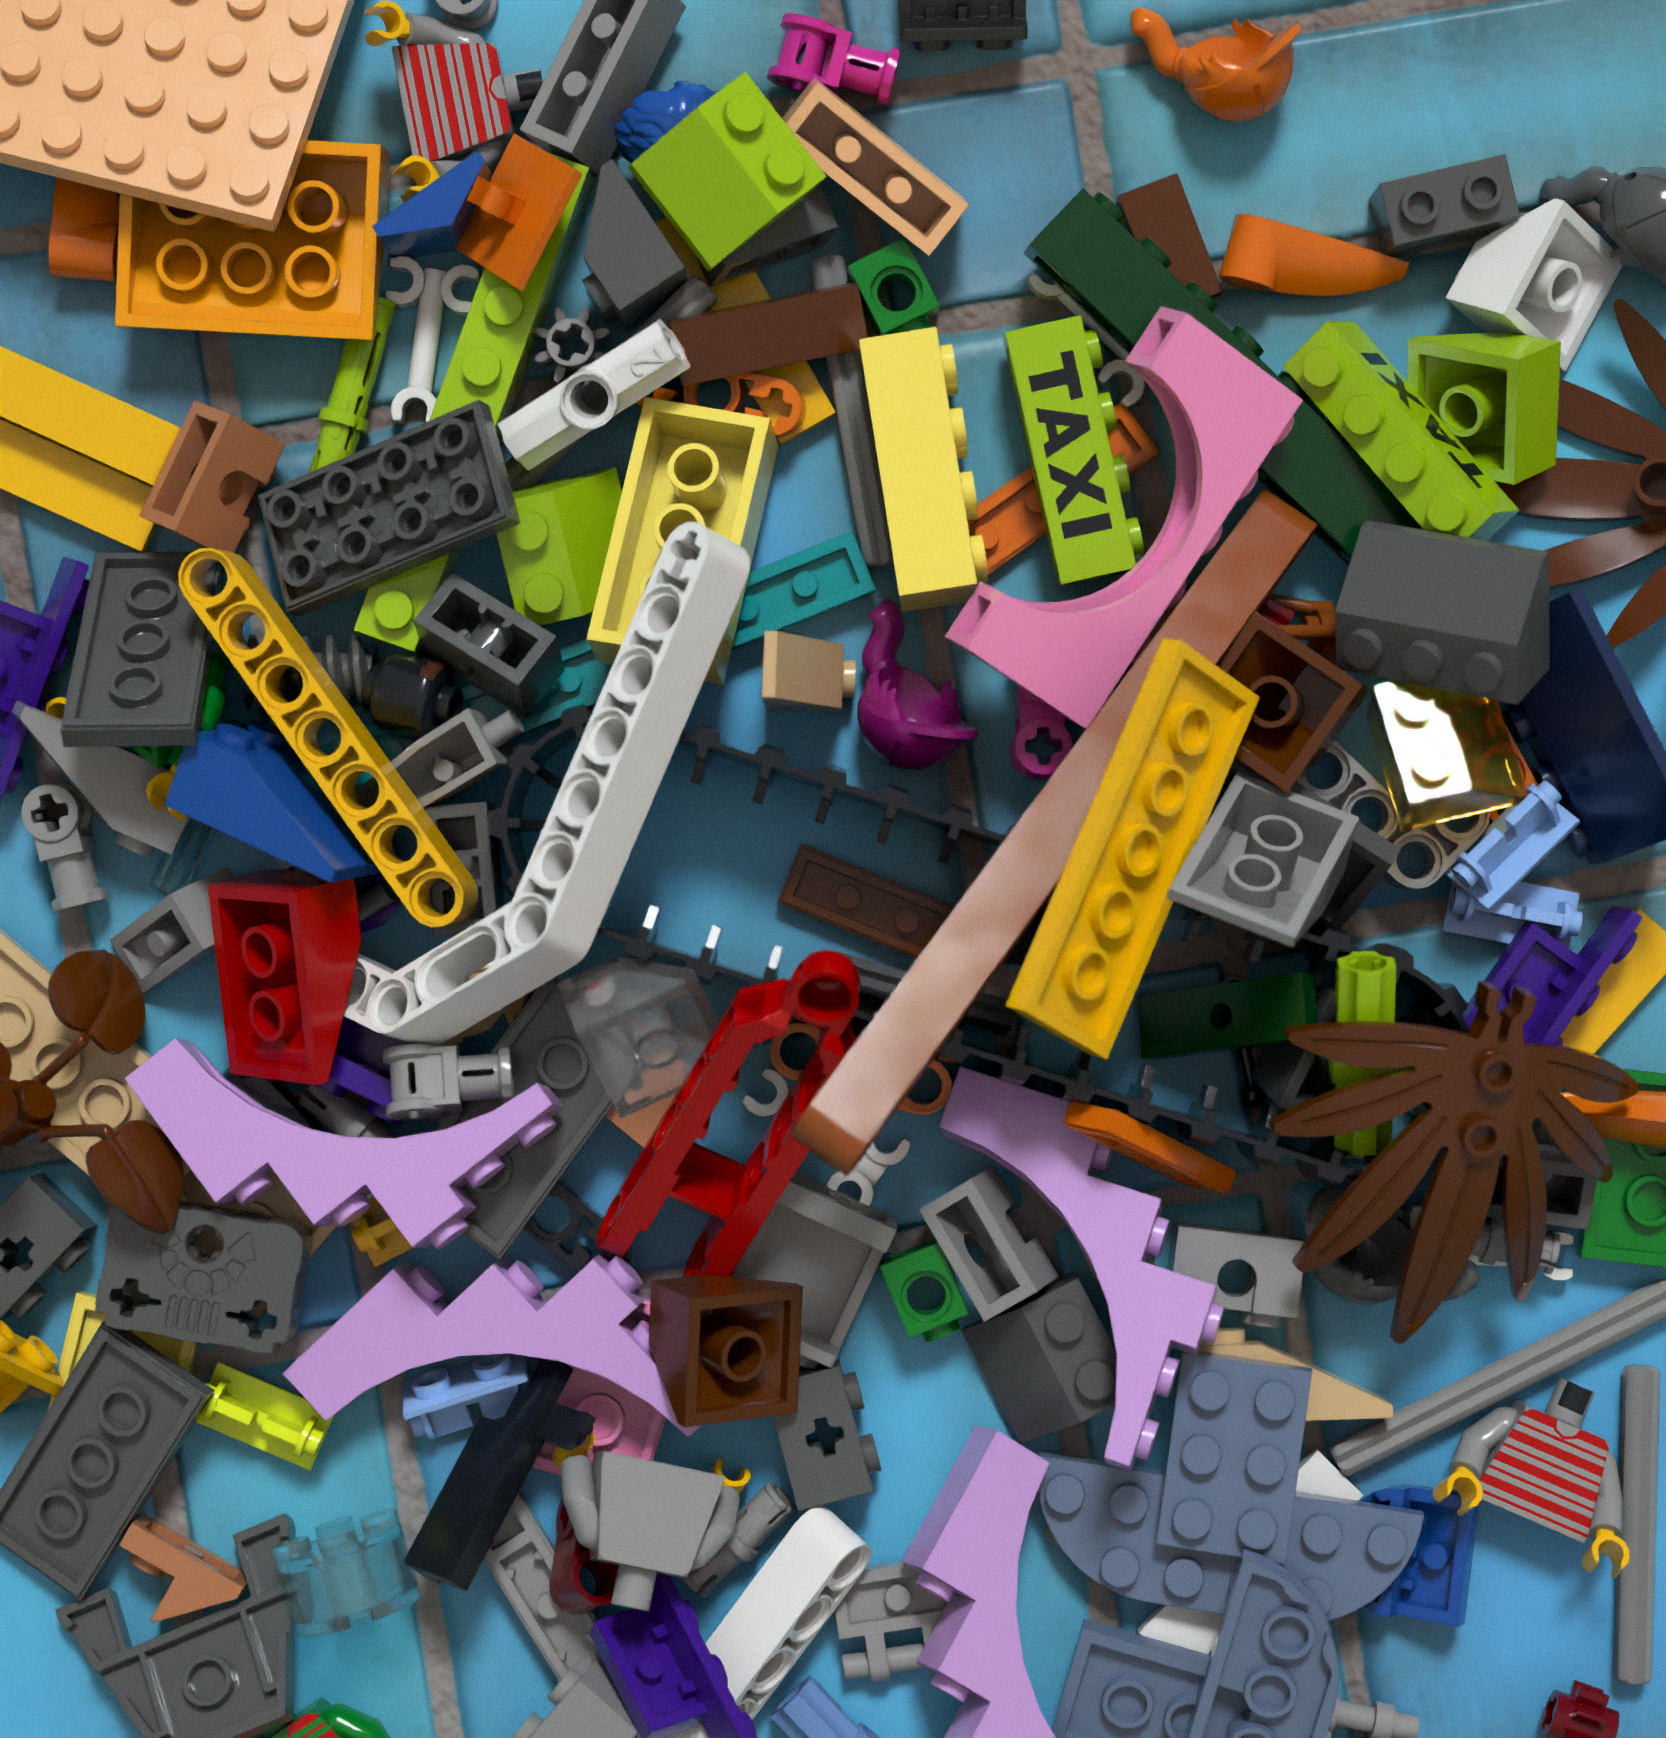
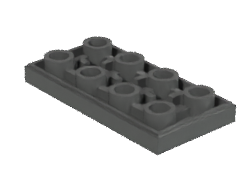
M481 400L474 401L258 495L286 612L297 617L521 524L490 406Z

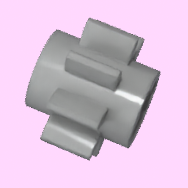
M558 307L555 309L557 323L550 330L541 327L535 328L536 336L547 345V350L538 353L534 357L538 367H545L552 363L555 364L557 367L554 373L556 385L567 379L568 375L572 376L584 365L590 364L603 356L604 353L599 352L598 345L607 342L611 338L608 328H599L593 332L589 327L591 313L587 308H584L580 312L578 319L566 318L564 312ZM576 334L581 335L582 342L587 349L585 355L574 353L569 361L564 360L565 356L558 345L561 340L571 342Z

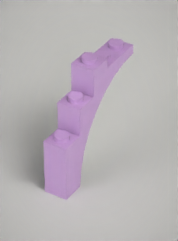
M175 1038L124 1078L215 1203L234 1204L239 1201L242 1206L249 1204L273 1185L274 1182L270 1175L275 1172L313 1225L330 1226L335 1222L341 1228L349 1224L370 1207L371 1203L366 1197L372 1193L412 1247L427 1248L433 1244L437 1250L445 1247L467 1230L469 1225L464 1218L477 1209L462 1187L469 1182L474 1189L490 1180L505 1166L500 1159L501 1156L519 1142H521L524 1148H528L545 1137L556 1126L551 1117L564 1108L548 1086L536 1083L494 1111L445 1130L399 1138L346 1137L311 1129L267 1109L227 1080L193 1042Z
M960 1066L939 1125L944 1138L991 1158L1031 1186L1066 1223L1093 1266L1109 1307L1117 1353L1116 1407L1104 1458L1107 1464L1132 1472L1136 1457L1148 1461L1160 1423L1149 1420L1156 1396L1160 1395L1168 1398L1175 1381L1180 1360L1169 1357L1172 1348L1197 1356L1202 1340L1214 1344L1225 1310V1306L1214 1303L1217 1296L1216 1285L1146 1263L1148 1254L1156 1257L1160 1256L1169 1230L1170 1220L1160 1217L1163 1210L1162 1200L1092 1177L1095 1169L1103 1172L1106 1171L1113 1150L1067 1128V1124L1063 1123L1070 1102Z
M604 1251L592 1259L548 1302L539 1294L543 1289L541 1281L529 1267L519 1260L513 1264L505 1256L497 1260L450 1305H447L442 1300L441 1296L444 1294V1289L427 1269L420 1265L413 1268L405 1261L393 1268L282 1373L326 1421L364 1391L411 1368L457 1356L515 1354L560 1361L606 1377L650 1403L688 1438L702 1426L683 1427L678 1424L649 1346V1324L644 1320L636 1324L629 1317V1314L646 1299L644 1294L638 1289L643 1282L637 1272L623 1258L616 1255L611 1260Z
M975 1426L901 1561L920 1573L915 1581L916 1585L948 1602L916 1662L935 1673L930 1682L932 1686L962 1702L944 1738H1056L1039 1709L1024 1665L1016 1612L1018 1560L1031 1505L1050 1462L998 1430Z

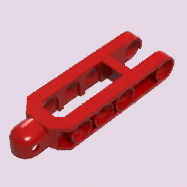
M826 949L814 952L800 962L789 980L783 978L738 990L611 1201L596 1238L597 1248L625 1259L627 1250L639 1231L647 1232L667 1197L670 1196L712 1215L689 1255L683 1277L706 1274L730 1277L810 1151L790 1136L793 1129L857 1041L850 1020L855 1014L859 1003L861 983L859 972L853 961L843 953ZM791 1017L819 1029L820 1040L818 1047L745 1164L694 1143L696 1138L703 1140L707 1134L711 1113L725 1090L732 1093L736 1087L740 1066L755 1042L761 1045L766 1039L782 1036Z

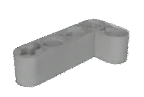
M1336 741L1323 754L1332 761L1335 767V779L1331 786L1325 790L1315 788L1308 782L1306 776L1299 781L1307 789L1338 809L1350 814L1356 801L1361 798L1371 800L1378 806L1381 814L1380 825L1374 831L1375 833L1400 849L1408 842L1421 847L1426 855L1427 862L1425 870L1419 877L1411 879L1403 875L1398 868L1397 857L1393 865L1382 877L1389 884L1400 889L1412 890L1432 885L1457 861L1456 857L1461 852H1466L1489 825L1491 813L1488 801L1481 792L1473 787L1464 785L1437 791L1412 815ZM1451 797L1464 801L1470 810V823L1461 833L1448 829L1442 820V808Z

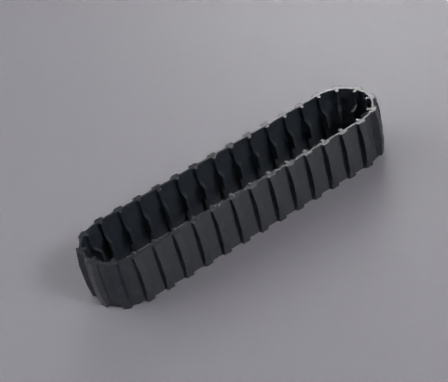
M585 704L565 709L561 713L560 726L545 734L532 746L518 743L506 759L507 765L512 770V775L504 793L502 806L491 810L488 815V834L502 839L505 856L513 873L506 882V889L512 898H514L528 865L522 844L521 832L542 831L546 820L522 819L525 798L535 776L540 777L556 790H560L563 781L544 768L543 765L564 746L576 739L581 741L592 715V712ZM704 723L698 725L692 734L682 732L678 740V744L697 749L695 755L697 761L690 780L694 784L702 785L707 768L711 766L715 755L760 770L759 781L752 801L762 806L774 775L823 790L814 820L815 823L821 825L825 823L834 794L886 810L876 839L877 843L883 845L886 844L895 814L946 830L937 862L945 865L948 864L958 834L1000 847L1016 825L1015 823L1010 825L1002 835L974 826L971 809L953 803L943 815L912 806L909 800V790L891 783L888 784L881 795L847 785L846 769L827 763L817 775L786 765L784 749L770 744H763L755 754L741 751L725 745V736L722 729ZM1174 901L1173 903L1187 907L1183 920L1187 921L1182 941L1196 944L1203 922H1209L1210 915ZM650 905L643 927L640 926L637 936L600 925L594 937L595 940L601 934L624 942L626 958L643 965H649L656 959L659 953L687 962L689 979L705 985H710L719 973L749 982L750 986L774 981L784 947L774 945L764 975L761 977L714 961L723 930L719 926L712 925L700 957L654 942L657 933L656 926L662 908ZM1325 923L1311 926L1297 942L1308 946L1304 959L1309 960L1306 973H1313L1315 983L1317 984L1321 982L1327 963L1335 962L1336 956L1345 957L1350 955L1352 951H1362L1351 947L1350 935L1344 929ZM1246 929L1244 939L1248 940L1243 961L1258 964L1265 942H1272V939ZM1377 943L1366 948L1365 951H1376L1380 955L1393 957L1396 964V983H1398V980L1401 981L1419 998L1409 1006L1412 1011L1400 1020L1401 1023L1421 1025L1431 1018L1434 1027L1467 1033L1468 1027L1462 1015L1469 1005L1453 983H1435L1428 976L1414 969V957L1406 949L1387 943ZM857 1008L853 1016L871 1022L876 1013ZM968 1012L936 1055L938 1060L954 1065L963 1062L968 1053L994 1061L997 1077L1000 1080L1016 1085L1025 1083L1031 1074L1055 1081L1058 1097L1068 1102L1074 1101L1086 1104L1094 1094L1115 1100L1118 1111L1145 1125L1152 1123L1158 1114L1176 1120V1128L1181 1137L1205 1146L1215 1143L1220 1135L1236 1139V1147L1240 1154L1248 1160L1267 1166L1277 1164L1286 1155L1297 1159V1167L1303 1176L1329 1186L1341 1184L1348 1174L1360 1175L1381 1152L1379 1151L1376 1155L1341 1159L1343 1153L1337 1151L1334 1147L1333 1136H1323L1320 1138L1319 1143L1312 1141L1308 1153L1277 1143L1279 1135L1269 1126L1268 1122L1272 1117L1279 1114L1280 1108L1267 1103L1264 1104L1258 1123L1251 1122L1248 1133L1214 1123L1217 1112L1213 1111L1212 1108L1218 1088L1205 1083L1202 1086L1197 1103L1191 1102L1188 1114L1152 1103L1151 1100L1154 1092L1150 1090L1156 1068L1142 1063L1136 1083H1131L1128 1093L1124 1094L1088 1082L1091 1073L1088 1070L1092 1055L1080 1049L1074 1064L1070 1063L1067 1075L1025 1062L1028 1052L1025 1049L1032 1029L1026 1025H1019L1013 1044H1010L1007 1055L963 1042L962 1038L965 1032L963 1028ZM1419 1104L1409 1110L1411 1112L1409 1115L1416 1119L1427 1108Z

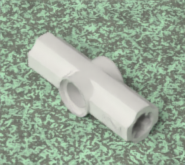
M661 319L657 320L597 360L584 365L572 376L500 421L498 427L502 433L503 442L515 460L519 461L527 471L531 470L590 431L604 426L611 418L688 370L691 365L687 360L684 348L673 331ZM593 380L605 388L608 395L606 409L594 410L582 401L580 396L582 381Z

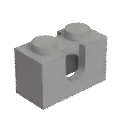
M994 1166L919 1209L984 1322L1036 1293L1058 1277L1056 1270L1037 1238L1025 1243L1007 1213V1210L1016 1205ZM965 1234L974 1237L981 1246L987 1261L986 1267L978 1266L971 1258L965 1246Z
M1172 1221L1167 1270L1216 1285L1217 1296L1214 1303L1225 1306V1309L1242 1311V1323L1264 1327H1280L1281 1317L1298 1319L1303 1272H1300L1293 1265L1292 1259L1305 1240L1299 1236ZM1231 1260H1243L1249 1268L1248 1285L1237 1293H1226L1219 1288L1217 1283L1220 1269Z

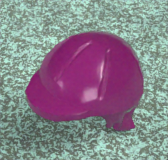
M885 599L869 612L873 628L862 652V667L867 672V682L857 704V720L865 743L881 760L902 769H925L944 761L963 744L964 740L977 738L978 729L962 720L958 693L956 689L951 690V680H947L943 684L941 693H939L925 676L913 670L899 667L897 661H894L895 654L904 637L905 622L903 614L895 602Z

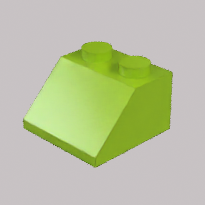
M746 71L693 110L628 167L708 272L801 202L826 178L825 174Z
M1511 332L1415 336L1408 339L1407 382L1494 481L1515 485L1556 466L1561 341Z
M616 466L512 490L521 524L499 532L496 535L515 611L538 625L584 616L594 610L622 493Z

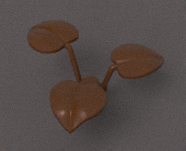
M105 949L77 952L63 959L55 967L48 982V996L56 1017L66 1027L80 1032L75 1041L37 1076L20 1082L9 1079L12 1071V1060L8 1050L0 1042V1144L13 1146L32 1134L40 1143H44L50 1138L99 1137L103 1139L93 1144L86 1154V1165L94 1186L108 1203L132 1222L146 1230L164 1235L173 1228L183 1189L184 1173L179 1152L162 1130L141 1120H132L125 1123L118 1129L117 1133L107 1124L54 1126L50 1124L56 1109V1098L52 1090L47 1086V1083L88 1045L90 1039L104 1052L112 1055L119 1054L136 1042L145 1022L144 997L136 977L127 965L115 954L108 953Z

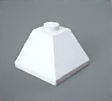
M1554 198L1476 241L1466 261L1458 271L1446 299L1478 328L1486 332H1511L1561 341L1560 370L1566 372L1623 265H1620L1619 257L1610 258V252L1613 248L1564 200Z

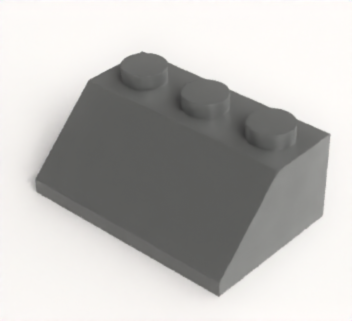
M1367 520L1361 526L1335 609L1337 667L1345 671L1518 705L1550 669L1549 552Z

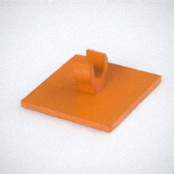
M513 134L490 181L477 176L466 200L476 204L477 207L456 249L513 287L523 291L583 173L526 139Z

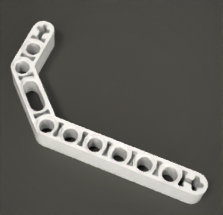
M686 522L671 532L662 548L512 902L397 971L358 953L345 1007V1017L375 1032L409 1044L439 1046L572 968L585 957L591 947L747 581L750 560L744 548L698 522ZM493 962L484 972L465 982L471 974Z

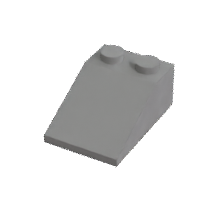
M1237 771L1171 884L1167 899L1294 947L1323 914L1342 879L1360 817L1292 791L1288 794L1276 785Z

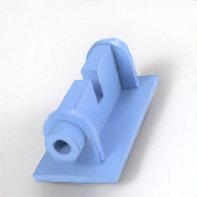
M1542 781L1538 786L1532 783L1486 828L1484 833L1466 852H1461L1456 857L1457 861L1444 875L1490 912L1580 824V820L1558 803L1562 797L1550 783Z
M1451 881L1442 931L1510 944L1524 922L1529 921L1535 923L1569 948L1571 936L1577 937L1582 925L1583 914L1577 911L1580 893L1519 882L1489 912Z
M515 1354L479 1355L474 1361L449 1369H428L418 1374L413 1380L402 1383L403 1416L405 1420L410 1419L415 1437L427 1435L432 1440L474 1426L468 1405L477 1402L484 1417L493 1420L505 1416L518 1389L525 1390L532 1378V1375L527 1374L526 1356Z

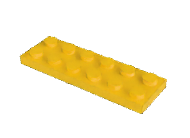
M1162 638L1006 1003L1008 1008L1080 1050L1107 1059L1174 902L1167 899L1169 888L1207 824L1260 698L1183 641Z

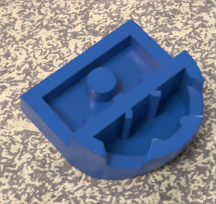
M1413 1484L1387 1487L1372 1492L1360 1500L1421 1510L1424 1513L1421 1532L1408 1563L1384 1592L1363 1607L1388 1618L1400 1615L1456 1627L1465 1624L1479 1504L1464 1515L1458 1516L1457 1511L1462 1503L1458 1492L1451 1491L1448 1497L1438 1503L1433 1497L1434 1488Z

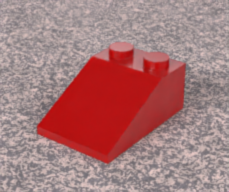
M265 869L208 884L230 1074L312 1085L327 1083L361 943L358 901L354 878L331 883L309 872Z

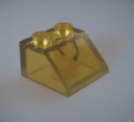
M1392 681L1373 686L1366 717L1401 832L1515 806L1527 797L1497 700L1401 681Z

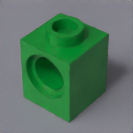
M905 237L848 265V279L850 283L855 282L858 284L862 307L877 336L933 327L930 320L938 316L940 305ZM899 282L911 289L914 301L905 310L891 311L880 303L878 299L879 291L889 283Z
M935 1238L880 1261V1269L909 1338L922 1334L924 1341L930 1342L960 1329L957 1319L969 1313L945 1254ZM924 1276L937 1279L944 1287V1295L941 1302L936 1307L928 1310L916 1308L907 1298L908 1288L911 1283Z

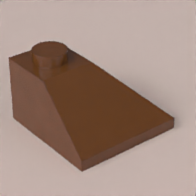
M1256 611L1217 665L1260 697L1235 757L1288 794L1333 744L1369 692L1361 682Z
M709 1274L651 1280L649 1346L679 1425L691 1427L797 1413L803 1286L797 1283Z

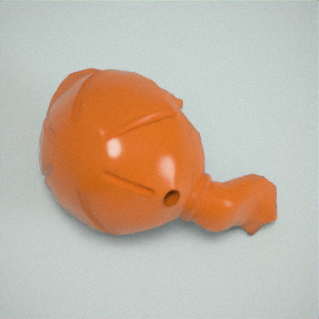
M1139 7L1133 9L1130 15L1131 33L1143 38L1155 69L1165 77H1172L1178 82H1183L1184 90L1188 97L1200 109L1213 117L1232 122L1248 121L1264 115L1284 97L1294 72V48L1292 42L1302 30V26L1298 21L1273 35L1267 30L1255 26L1248 19L1244 20L1243 26H1241L1238 20L1234 18L1232 27L1237 35L1236 37L1214 36L1200 41L1188 49L1185 46L1180 48L1177 45L1170 26L1163 16Z

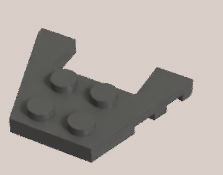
M286 1513L232 1535L249 1587L250 1598L134 1647L132 1646L118 1595L110 1588L103 1589L84 1597L81 1601L77 1600L55 1610L60 1623L75 1638L85 1652L84 1656L94 1670L104 1678L119 1699L118 1703L144 1738H251L293 1720L296 1527L293 1519Z

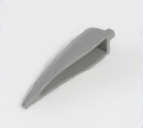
M467 708L415 741L393 759L391 763L423 808L432 807L506 765V759L513 751L511 739L524 732V726L518 715L511 709L492 720L477 710ZM374 777L370 778L355 791L358 802L366 808L372 807L379 796V785ZM279 858L277 859L281 870L294 866Z

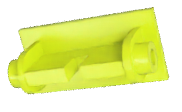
M219 1361L209 1384L205 1383L215 1391L196 1422L311 1471L334 1415L325 1421L304 1397Z

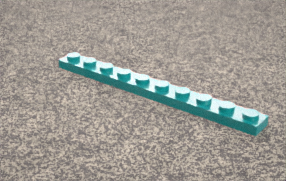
M853 531L749 572L732 650L764 638V631H782L875 593V585ZM587 638L560 649L565 671L527 719L515 712L524 726V732L512 739L561 720V713L565 709L580 704H585L588 708L596 705L613 665L598 662ZM473 685L461 689L463 692L461 712L470 708L487 715L493 720L510 710L509 707ZM374 724L366 727L390 762L416 741L381 733ZM341 738L323 744L320 748L326 754L331 755L339 748ZM367 772L363 773L356 781L355 791L373 776Z

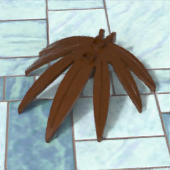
M1617 299L1614 302V311L1627 348L1645 383L1666 410V340L1632 306L1623 299ZM1559 379L1557 428L1603 448L1642 458L1646 461L1642 464L1606 460L1556 458V466L1520 483L1512 485L1495 481L1496 484L1519 509L1516 515L1567 521H1616L1641 518L1644 519V522L1590 535L1544 550L1549 552V590L1605 576L1633 565L1666 548V431L1631 410L1562 379ZM1666 562L1632 597L1606 635L1614 650L1637 639L1666 617Z
M1478 981L1475 992V1004L1478 1012L1467 1029V1033L1427 1025L1376 1021L1306 1024L1285 1027L1283 1030L1284 1036L1294 1045L1333 1061L1367 1068H1411L1367 1078L1339 1087L1272 1117L1268 1123L1278 1135L1323 1137L1356 1132L1392 1120L1423 1102L1429 1103L1427 1109L1396 1136L1353 1181L1315 1227L1292 1259L1293 1265L1300 1272L1307 1273L1330 1263L1363 1242L1380 1228L1407 1200L1428 1171L1440 1148L1444 1146L1415 1225L1399 1284L1390 1330V1337L1397 1344L1406 1342L1429 1319L1463 1271L1483 1228L1495 1188L1500 1158L1503 1155V1230L1512 1296L1518 1302H1522L1527 1298L1540 1264L1547 1219L1544 1171L1539 1148L1532 1129V1122L1535 1119L1539 1118L1557 1147L1582 1171L1605 1183L1609 1182L1612 1178L1611 1160L1600 1134L1590 1120L1573 1103L1561 1095L1560 1091L1565 1089L1589 1101L1611 1103L1636 1095L1639 1084L1620 1067L1597 1055L1564 1046L1524 1042L1523 1024L1531 1017L1537 998L1526 988L1513 986L1511 1001L1505 1008L1501 1009L1499 1014L1497 1004L1500 1000L1501 991L1490 982Z

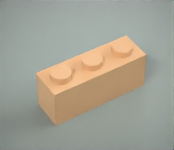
M815 77L782 118L825 174L928 256L931 255L969 206L963 196Z

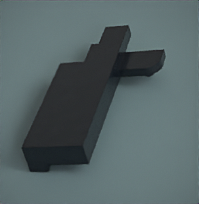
M542 1358L525 1390L518 1389L501 1422L480 1416L403 1561L405 1565L427 1579L438 1583L442 1582L467 1592L544 1443L565 1450H572L580 1446L593 1431V1424L596 1418L592 1415L556 1404L574 1370L573 1368L560 1361Z

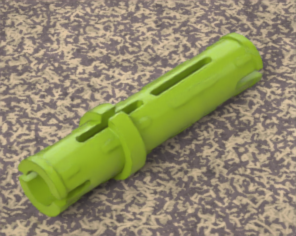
M383 297L378 299L374 341L345 340L327 407H321L317 421L322 423L308 473L354 454L360 435H366L370 423V421L365 419L368 402L380 366L389 326H391L397 307L396 303Z

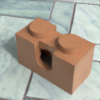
M194 400L139 516L202 548H214L234 553L249 527L250 519L245 512L255 490L266 486L273 478L277 462L286 444L232 414ZM197 465V467H196V469H195V472H194V474H193V476H192V478H191V480H190L191 473H192L194 467Z

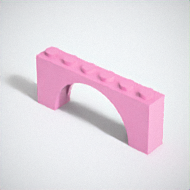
M1162 306L1125 360L1147 382L1157 396L1167 416L1175 445L1176 480L1168 515L1156 540L1143 558L1120 579L1104 589L1074 600L1061 602L1027 601L1008 596L980 582L945 635L950 641L1046 706L1087 729L1115 691L1114 687L1128 666L1135 663L1149 645L1151 640L1150 633L1164 611L1172 608L1182 597L1187 585V576L1200 556L1207 554L1218 542L1222 534L1223 521L1235 503L1246 497L1253 489L1258 479V468L1271 448L1281 443L1287 437L1294 424V413L1303 401V399L1188 313Z

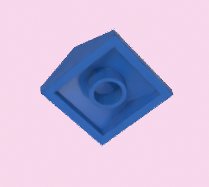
M478 150L372 226L392 258L398 256L417 258L459 251L456 249V246L477 207L476 204L466 200L477 176L488 181L492 177L485 159Z

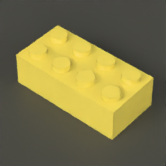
M937 327L859 339L902 613L967 603L977 588V584L988 582V568L983 536H970L967 521L978 520V505L972 471L960 473L958 458L968 457V442L962 407L949 409L948 396L958 395V379L952 344L939 345Z
M649 397L644 398L587 635V641L599 663L613 665L662 548L671 532L679 525L686 522H698L746 550L751 567L779 447L770 418ZM747 581L704 682L724 684Z

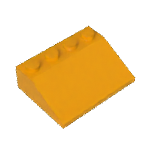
M307 140L275 232L120 193L115 326L374 341L384 245L372 226L388 215L391 153L381 144Z

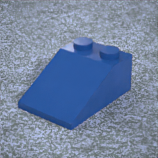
M255 720L249 721L247 727H237L221 723L217 725L216 730L199 731L197 746H184L165 806L331 883L381 873L289 742L285 741V737L278 727Z

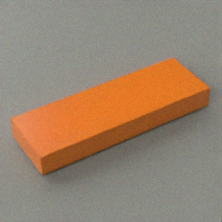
M1070 1101L1063 1123L1067 1124V1128L1181 1184L1224 1194L1225 1191L1230 1192L1236 1170L1118 1110Z

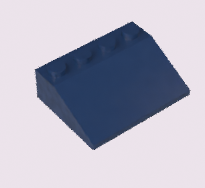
M1579 587L1550 601V669L1518 705L1508 703L1510 708L1504 710L1503 714L1514 738L1519 744L1528 742L1539 763L1532 768L1537 784L1539 785L1542 781L1550 783L1562 797L1559 804L1580 820V824L1565 837L1570 848L1578 858L1586 855L1590 864H1600L1666 840V751L1582 587Z

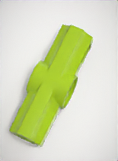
M1352 951L1348 956L1337 958V968L1335 970V1022H1395L1396 964L1394 958L1380 955L1376 951ZM1328 1059L1329 1077L1331 1084H1334V1089L1367 1078L1400 1071V1068H1367ZM1392 1120L1364 1130L1333 1135L1334 1147L1348 1151L1353 1156L1376 1155L1391 1142V1137H1393Z

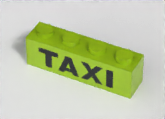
M1078 315L1005 332L1003 339L1058 588L1127 573L1136 565L1135 556L1144 555L1145 550L1137 517L1126 519L1121 494L1131 492L1130 480L1123 454L1112 456L1107 431L1117 429V423L1109 391L1098 394L1093 369L1103 367V360L1096 330L1084 331L1082 317Z
M1327 321L1283 365L1285 370L1424 530L1488 541L1519 511L1516 505L1356 322Z

